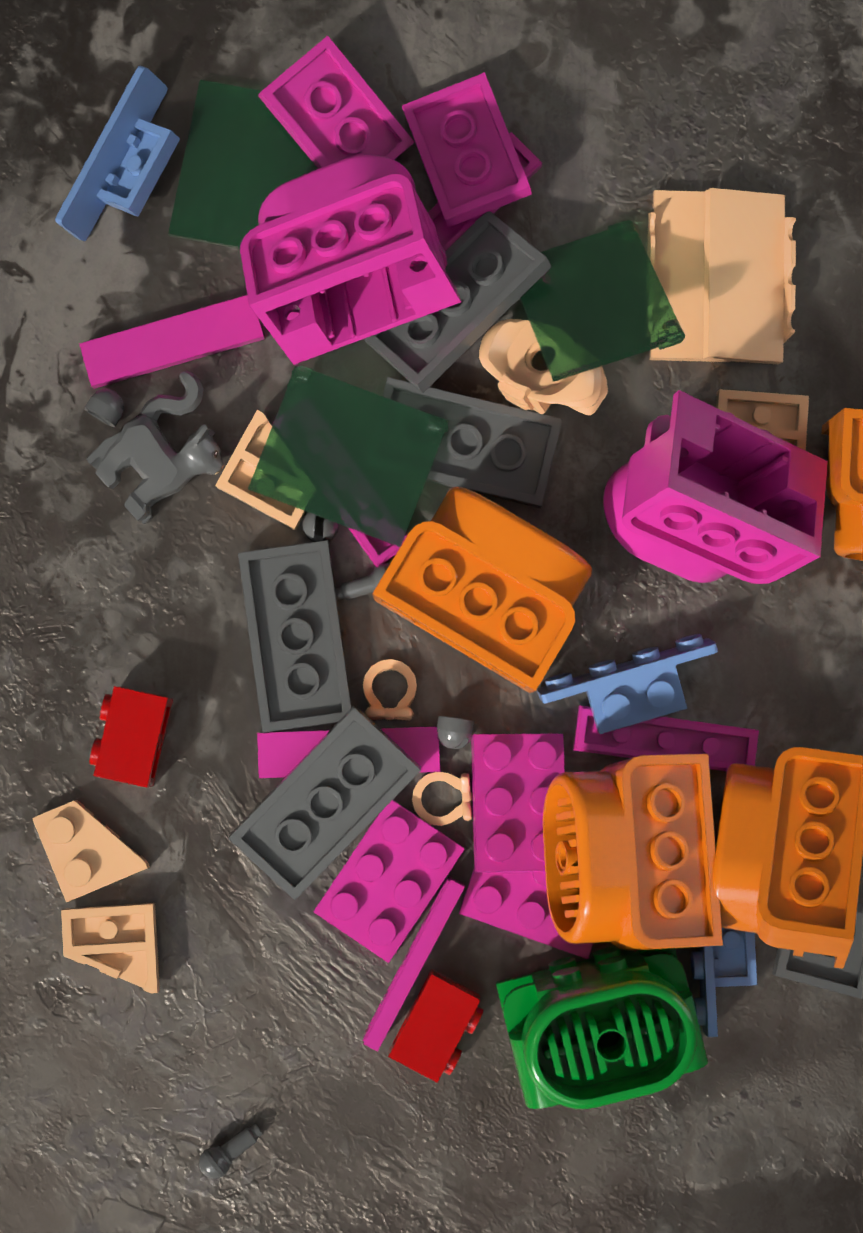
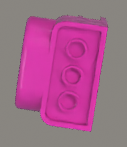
M379 155L348 157L281 184L265 198L258 215L259 225L251 229L244 236L240 244L249 306L293 365L461 303L460 295L445 270L447 266L445 250L438 240L436 227L416 193L414 180L403 165L388 157Z
M678 390L673 394L671 416L661 415L651 421L646 430L644 447L634 453L627 463L619 467L610 476L604 490V513L613 535L629 553L684 579L698 583H708L729 574L749 583H771L821 557L828 461L772 435L767 430L759 429L735 417L732 413L722 411Z

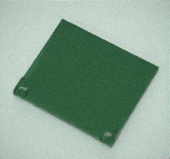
M205 80L199 81L168 232L169 236L240 249L244 236L251 229L259 225L258 215L265 198L281 184L317 169L306 153L258 97L261 90Z
M630 220L610 225L608 230L542 251L541 253L547 257L551 268L520 297L553 382L655 348L662 350L677 345L685 339L684 331L676 318L636 227Z
M296 364L292 370L286 393L248 490L401 547L445 433L449 429V420L425 413Z

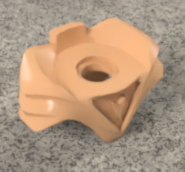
M506 319L493 325L481 341L479 359L482 366L500 381L498 388L506 400L524 410L529 409L544 414L551 404H562L585 415H592L608 393L607 379L601 363L589 355L582 346L575 345L562 331L529 320ZM542 349L553 350L556 353V361L551 368L543 371L533 368L532 360L538 351Z

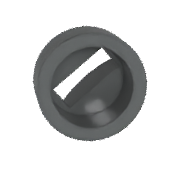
M105 388L96 391L90 397L84 409L105 424L116 427L122 417L124 403L114 390Z
M315 507L304 516L303 531L312 542L326 540L330 542L336 537L339 530V522L332 510L326 507ZM317 513L325 514L323 536L315 535Z
M439 716L437 736L440 743L449 749L464 748L470 742L473 735L474 721Z

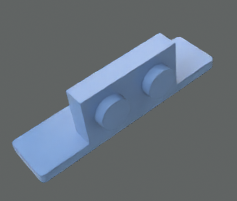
M137 67L55 218L57 224L79 240H87L106 204L138 217L180 141V138L171 130L150 123L168 88L146 67Z
M701 634L690 635L676 640V647L659 652L658 647L646 648L632 654L633 660L616 665L615 660H606L589 666L590 673L572 678L571 673H562L549 677L545 680L546 686L537 688V692L543 704L586 692L599 734H603L687 709L676 665L717 653L718 648L714 641L709 638L703 639Z
M722 928V946L698 947V951L691 952L693 979H700V998H694L693 1000L699 1025L702 1026V1031L707 1037H718L715 987L757 985L755 933Z

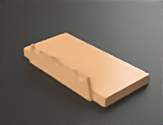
M709 188L705 191L703 359L777 365L783 363V344L795 333V329L791 325V317L795 310L796 285L792 283V270L796 265V240H793L792 228L796 218L785 217V195Z
M654 190L653 212L648 213L646 340H650V360L730 362L703 359L705 191Z

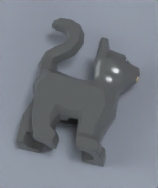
M189 371L181 372L179 375L186 389L184 396L157 395L147 401L141 412L133 420L125 424L120 433L105 439L86 458L97 469V476L111 489H114L121 482V473L126 468L133 467L139 473L143 480L129 495L124 506L137 521H141L143 524H147L153 519L151 508L156 503L180 492L195 475L204 473L216 475L221 472L225 465L221 457V449L213 439L216 432L213 429L210 430L206 425H202L190 435L180 452H176L158 427L157 420L160 414L168 413L181 416L194 411L201 403L204 391L202 383L194 373Z

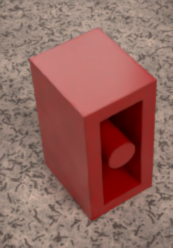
M114 686L112 695L106 693L100 711V720L106 721L102 739L96 738L94 740L89 763L95 766L93 776L146 788L153 787L173 698Z
M431 969L389 1048L388 1057L438 1083L443 1072L451 1075L462 1054V1050L456 1046L464 1031L469 1034L474 1032L483 1014L484 1009L478 1007L481 1001L480 995Z

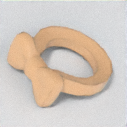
M393 659L382 660L371 666L365 674L363 681L365 699L370 706L365 711L366 716L371 720L397 719L410 721L414 713L409 707L415 698L417 690L416 678L410 667L401 661ZM383 671H397L407 681V693L395 708L382 707L381 702L376 698L372 690L374 679Z
M434 772L424 776L418 781L413 790L412 802L415 812L423 821L437 826L450 824L462 816L465 821L472 820L471 801L473 795L470 790V775L463 773L458 778L450 773ZM435 781H445L455 789L460 790L462 794V803L448 815L441 817L428 813L423 807L421 800L425 787Z

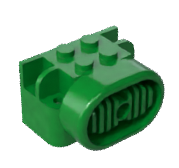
M616 946L606 947L593 952L594 958L576 962L574 957L561 958L548 964L549 969L496 982L525 1105L528 1108L541 1109L556 1105L573 1109L597 1108L660 1092L673 1085L684 1074L699 1070L708 1064L693 996L689 990L686 974L681 962L677 958L675 948L620 951ZM608 1031H615L621 1034L619 1041L615 1045L606 1048L597 1046L602 1034Z

